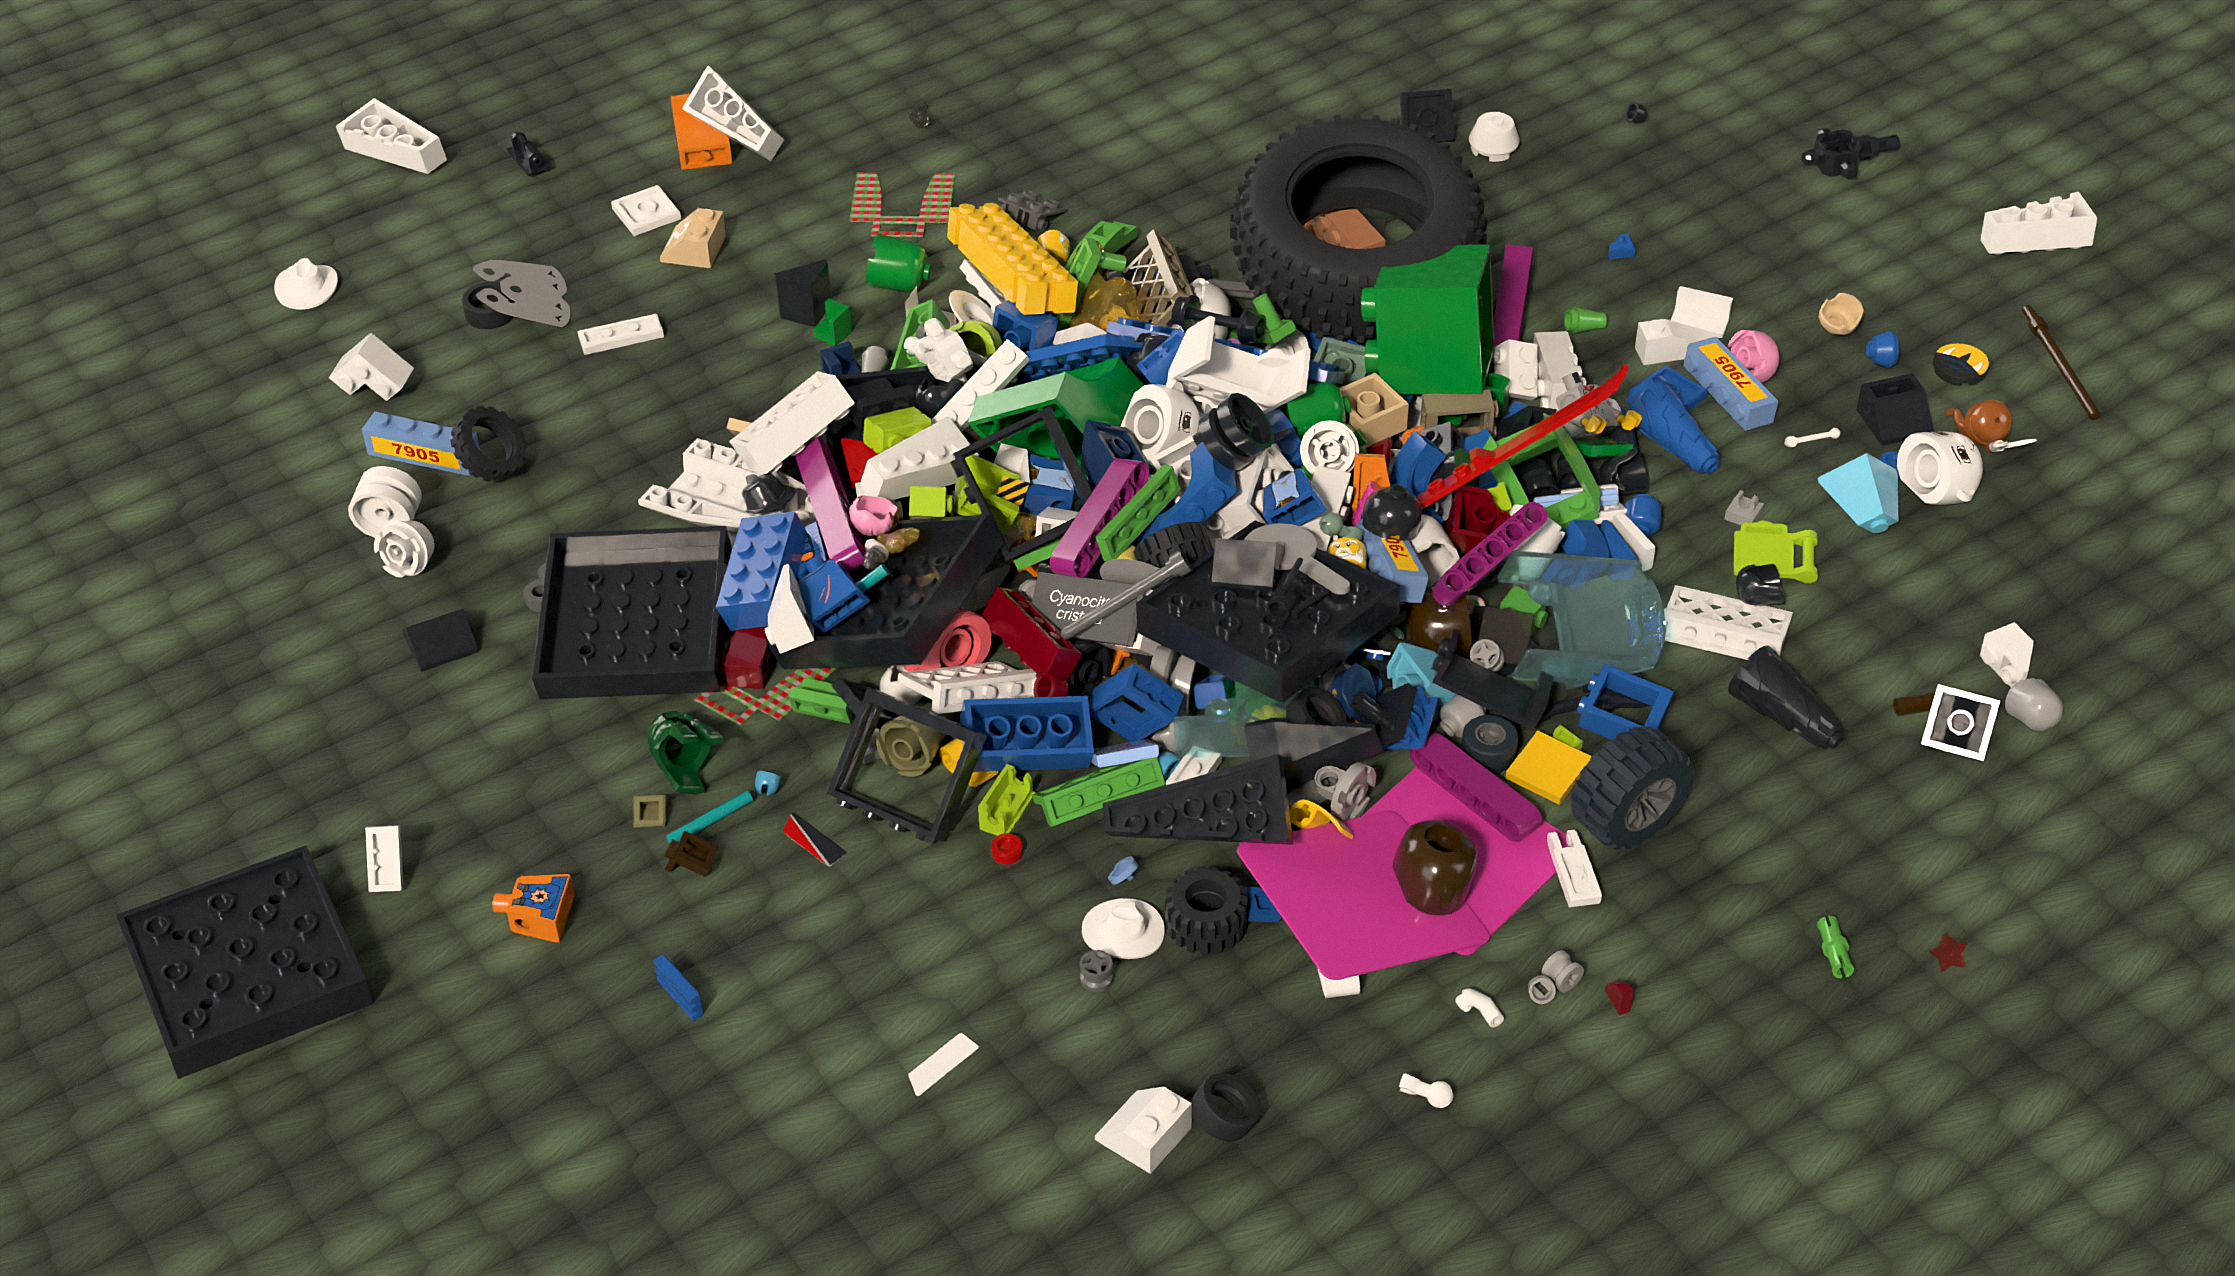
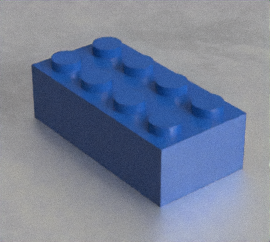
M795 511L741 519L716 604V609L730 631L768 626L769 609L784 565H790L797 580L807 531Z
M1088 696L970 699L963 701L960 723L987 735L973 772L1002 771L1006 764L1014 766L1016 771L1089 768L1094 748Z

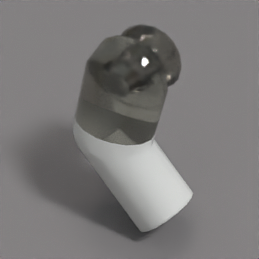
M875 539L866 541L864 546L866 550L864 555L866 557L863 560V566L874 570L879 567L880 562L883 563L887 560L889 552L884 545Z

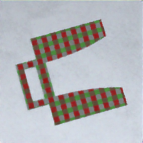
M857 172L849 222H873L871 237H875L878 233L891 237H923L925 223H948L955 174L935 173L925 192L919 216H881L882 198L877 173ZM880 224H917L916 232L880 231Z
M729 639L724 642L723 656L728 654ZM838 667L798 669L774 686L760 699L738 687L727 686L726 675L721 673L720 692L749 707L740 716L709 700L708 697L714 692L701 693L694 701L740 726L757 710L781 721L793 710L788 698L792 686L800 688L805 678L824 681Z

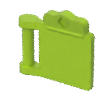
M1768 521L1744 522L1741 524V531H1735L1733 573L1737 576L1739 571L1748 565L1761 566L1773 563L1778 569L1780 578H1792L1804 583L1815 582L1818 579V569L1814 566V547L1818 543V535L1813 530L1787 533L1786 525L1774 524ZM1794 544L1802 546V566L1794 568Z

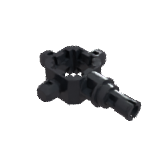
M1821 128L1818 130L1814 149L1803 152L1801 160L1806 166L1817 165L1824 175L1831 177L1843 175L1848 179L1854 178L1857 175L1859 161L1871 160L1881 152L1899 150L1900 140L1897 134L1881 138L1869 135L1855 137L1852 132L1844 129L1831 131L1829 128Z

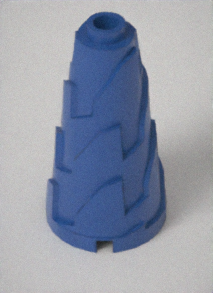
M1657 376L1659 382L1649 378L1640 384L1625 400L1630 405L1628 410L1636 411L1642 415V420L1636 428L1645 436L1661 445L1665 450L1681 459L1696 473L1706 472L1710 474L1714 472L1720 464L1718 461L1720 455L1716 452V447L1699 429L1695 419L1685 409L1681 399L1672 390L1673 387L1662 376ZM1622 406V410H1621V411L1623 412V415L1625 416L1628 410H1626V409Z

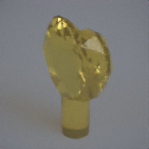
M908 527L890 534L881 533L877 536V541L885 545L887 551L897 553L917 541L920 531Z

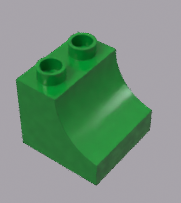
M1456 245L1449 252L1428 261L1403 266L1381 267L1375 286L1363 287L1361 296L1362 319L1364 322L1376 321L1377 340L1366 341V373L1379 374L1398 394H1482L1495 348L1490 245Z
M1119 357L1106 359L1100 363L1071 371H1063L1057 375L978 396L967 423L983 439L1051 406L1080 466L1085 423L1091 420L1121 426L1134 393L1144 385L1134 375V371L1130 369L1128 363L1122 361ZM1042 421L990 446L996 453H998L1001 443L1027 449L1028 463L1030 454L1057 458L1056 461L1061 462ZM1080 466V468H1081V470H1082V472H1083V474H1084V476H1085V478H1086L1087 475L1085 474L1084 470H1083L1082 467Z

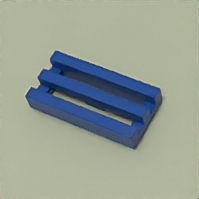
M662 954L655 958L653 962L656 966L655 973L658 975L656 978L659 984L693 1021L703 1016L700 993L666 956Z

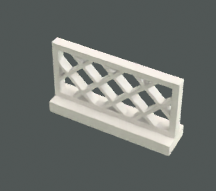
M1675 585L1667 608L1664 609L1662 614L1664 623L1661 640L1749 660L1747 658L1760 647L1769 645L1780 656L1793 612L1768 606L1749 605L1738 599ZM1679 597L1691 599L1692 601L1684 603ZM1710 605H1717L1722 608L1714 610ZM1700 608L1703 613L1695 614L1692 610ZM1739 612H1747L1751 615L1743 617ZM1730 615L1733 619L1725 621L1722 617ZM1769 619L1781 620V622L1772 623ZM1759 622L1763 626L1755 628L1752 623Z
M999 661L898 673V682L932 699V711L938 714L961 711L964 700L1035 697L1033 688L1037 678L1035 677L1036 673L1032 669L1016 670Z

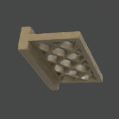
M1153 229L1146 236L1149 245L1123 270L1127 279L1134 274L1130 283L1134 293L1136 294L1137 289H1140L1137 298H1134V295L1125 302L1132 319L1145 322L1152 320L1151 323L1154 325L1164 326L1172 318V308L1176 299L1180 296L1189 297L1193 293L1173 242ZM1152 256L1150 263L1147 264L1148 259ZM1158 270L1156 279H1155V280H1152L1153 277H1154L1155 271ZM1143 272H1146L1144 280L1141 281ZM1164 286L1162 295L1158 296L1161 287ZM1152 287L1149 297H1146L1149 288ZM1171 301L1172 304L1165 310L1167 303ZM1155 303H1158L1155 313H1152ZM1143 304H1146L1143 314H1140Z

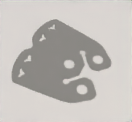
M488 260L473 267V271L487 281H496L503 277L505 273L511 275V277L500 281L501 292L511 300H514L515 303L508 302V299L491 288H485L476 294L481 302L497 312L558 327H563L568 323L570 307L562 298L567 292L566 283L560 272L553 266L505 260ZM483 269H492L495 274L488 275L483 272ZM518 286L522 292H513L510 287ZM487 295L496 296L498 301L492 302L488 300ZM558 304H560V305H561L560 308H561L562 310H560L558 307H555V306H557ZM562 316L561 318H559L560 321H558L555 317Z

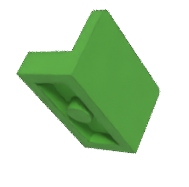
M805 678L800 688L791 687L788 698L794 712L851 724L854 716L853 711L833 689L832 683Z

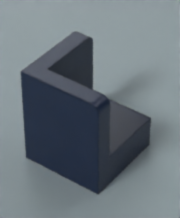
M849 341L820 351L822 373L831 375L861 373V370L854 362L853 347Z

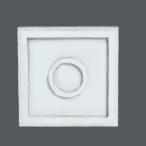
M659 185L611 202L612 209L633 236L681 219L680 211Z

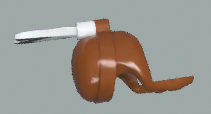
M1986 400L1975 404L1968 410L1965 418L1960 409L1950 408L1945 412V417L1954 415V422L1960 434L1968 437L1974 444L1984 446L1988 453L2000 452L2004 448L2037 441L2036 438H2030L2008 443V441L2003 442L2011 430L2012 415L2010 409L1998 400Z

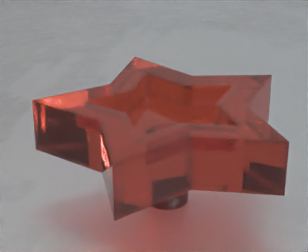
M1946 933L1943 934L1940 945L1929 951L1939 959L1941 972L1950 966L1966 967L1962 954L1967 943H1955Z

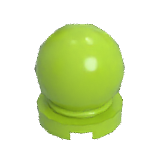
M981 320L959 322L948 329L958 333L967 349L983 357L987 354H994L1003 344L999 332L991 324Z

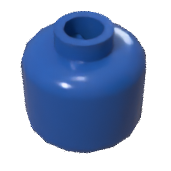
M1637 494L1626 501L1624 505L1627 509L1625 515L1647 538L1659 531L1662 509L1661 504L1653 496Z

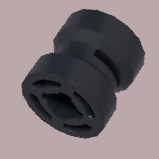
M1563 454L1560 455L1557 460L1558 486L1562 490L1581 488L1567 459Z

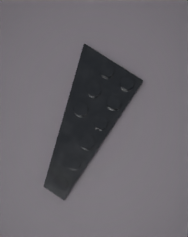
M1279 754L1102 803L1105 832L1109 836L1293 845L1283 759Z

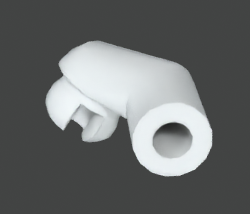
M1471 988L1462 990V994L1456 997V1003L1461 1010L1468 1012L1474 1006L1481 1012L1490 1027H1496L1503 1022V1015L1490 997Z

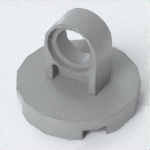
M1357 762L1351 765L1347 771L1334 766H1325L1316 772V790L1321 796L1331 800L1332 815L1343 821L1357 818L1363 813L1370 800L1369 797L1365 796L1369 785L1374 787L1376 783V772L1373 767ZM1327 777L1338 779V782L1331 787L1321 784L1322 780Z

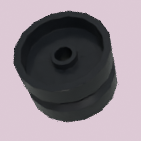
M1241 393L1229 395L1221 401L1218 408H1212L1203 415L1198 423L1201 440L1208 452L1221 465L1233 471L1244 468L1255 456L1264 453L1274 443V432L1267 416L1253 400Z

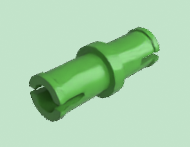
M1828 916L1831 924L1830 927L1827 924L1826 918L1822 917L1817 922V927L1823 940V953L1829 958L1832 973L1836 978H1842L1841 967L1844 970L1845 977H1849L1854 972V967L1848 955V941L1842 936L1838 925L1839 922L1835 916Z

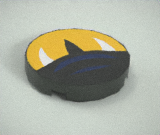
M1952 343L1938 348L1934 354L1932 366H1934L1935 374L1945 382L1961 386L1962 382H1970L1969 385H1975L1983 381L1987 376L1989 359L1977 347L1962 343Z

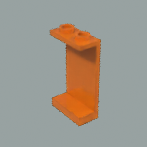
M691 94L670 96L681 169L732 164L729 137L696 120L682 109Z

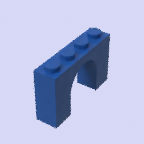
M1203 442L1190 453L1192 474L1186 491L1173 507L1169 503L1133 541L1134 547L1146 537L1166 527L1184 522L1203 523L1237 492L1234 471L1216 461L1208 452Z

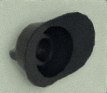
M772 473L760 476L755 474L747 475L745 477L747 485L741 491L747 506L745 511L759 515L779 509L788 503L796 492L795 488L784 485Z

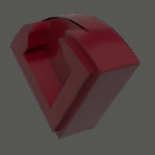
M1619 981L1608 983L1605 987V992L1618 1014L1622 1015L1630 1012L1634 993L1631 986L1626 982L1621 983Z

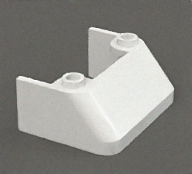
M1209 316L1187 329L1170 366L1167 382L1171 378L1180 382L1183 385L1184 392L1196 396H1207L1217 400L1219 403L1232 393H1241L1253 400L1264 413H1268L1306 393L1311 349L1304 348L1292 356L1286 355L1280 349H1270L1267 353L1257 356L1215 342V317Z

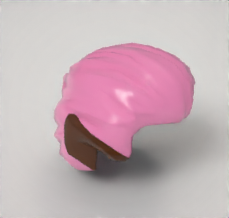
M862 495L851 503L849 511L851 524L863 535L879 537L886 532L893 531L899 522V509L887 498Z

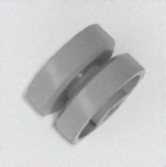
M1157 646L1149 673L1184 695L1179 709L1183 710L1191 718L1196 707L1193 686L1202 679L1203 665L1183 655H1180L1178 659L1177 652L1165 646Z

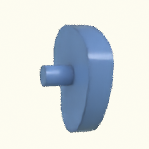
M1132 856L1120 860L1109 874L1108 880L1113 885L1122 882L1126 878L1129 881L1132 880L1134 877L1132 873L1137 869L1138 863Z

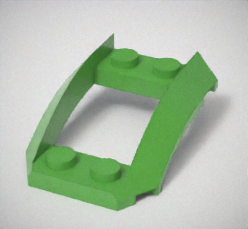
M1543 413L1544 419L1550 416ZM1562 425L1490 468V472L1497 483L1504 482L1512 507L1515 504L1524 506L1529 503V500L1511 467L1555 447H1559L1583 489L1582 492L1545 508L1547 517L1561 526L1560 531L1564 532L1572 520H1593L1599 517L1601 492L1582 454ZM1531 427L1496 442L1490 436L1483 449L1492 451Z

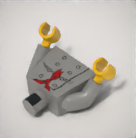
M1578 372L1566 375L1562 380L1567 392L1556 398L1558 409L1561 410L1599 386L1597 384L1583 385ZM1604 400L1564 424V428L1572 439L1594 437L1619 425V422L1625 430H1632L1638 427L1642 420V415L1636 411L1628 410L1624 416L1622 411L1610 407L1607 401Z

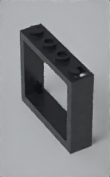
M1051 406L952 454L955 460L950 462L957 478L963 476L968 486L963 489L971 505L977 504L981 512L979 515H989L1004 540L995 556L997 559L1003 557L1005 562L1065 533L1075 518L1009 549L965 458L1042 421L1084 506L1092 494V490Z
M867 688L827 794L838 798L836 803L842 807L853 810L854 806L863 809L862 815L876 821H880L881 817L889 820V827L904 833L908 829L917 832L915 838L931 844L935 840L947 841L987 735L882 691ZM883 708L965 742L933 825L851 791Z

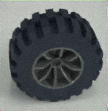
M1646 726L1630 728L1628 732H1621L1616 735L1614 740L1606 742L1602 746L1603 748L1598 753L1595 752L1590 758L1589 764L1583 767L1579 780H1576L1573 786L1574 793L1571 794L1573 815L1607 848L1626 850L1630 849V846L1637 847L1644 840L1654 837L1659 829H1663L1669 824L1668 821L1672 816H1676L1679 812V807L1682 803H1685L1688 797V790L1693 785L1694 769L1690 757L1660 730Z

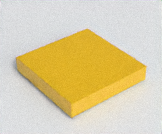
M1537 731L1507 769L1505 779L1560 805L1572 790L1575 781L1579 780L1581 770L1589 764L1592 756Z

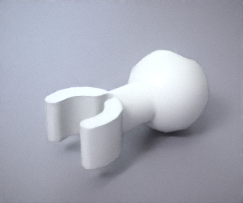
M1403 1074L1399 1085L1401 1092L1427 1097L1428 1102L1436 1108L1448 1106L1454 1096L1451 1087L1444 1081L1428 1084L1421 1082L1413 1076Z

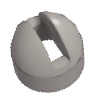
M1538 975L1529 982L1528 993L1534 1002L1546 1004L1554 998L1556 988L1549 977ZM1540 982L1548 990V992L1544 995L1542 991L1537 986H1535L1536 983Z

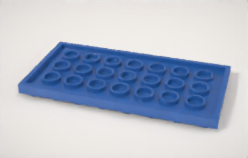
M1118 317L1117 322H1108L1106 332L1121 336H1133L1134 339H1138L1141 333H1154L1170 337L1178 329L1154 325L1153 323ZM1215 338V342L1257 356L1268 352V350L1259 349V347ZM1312 359L1309 361L1308 379L1343 384L1346 373L1340 372V366L1316 362Z

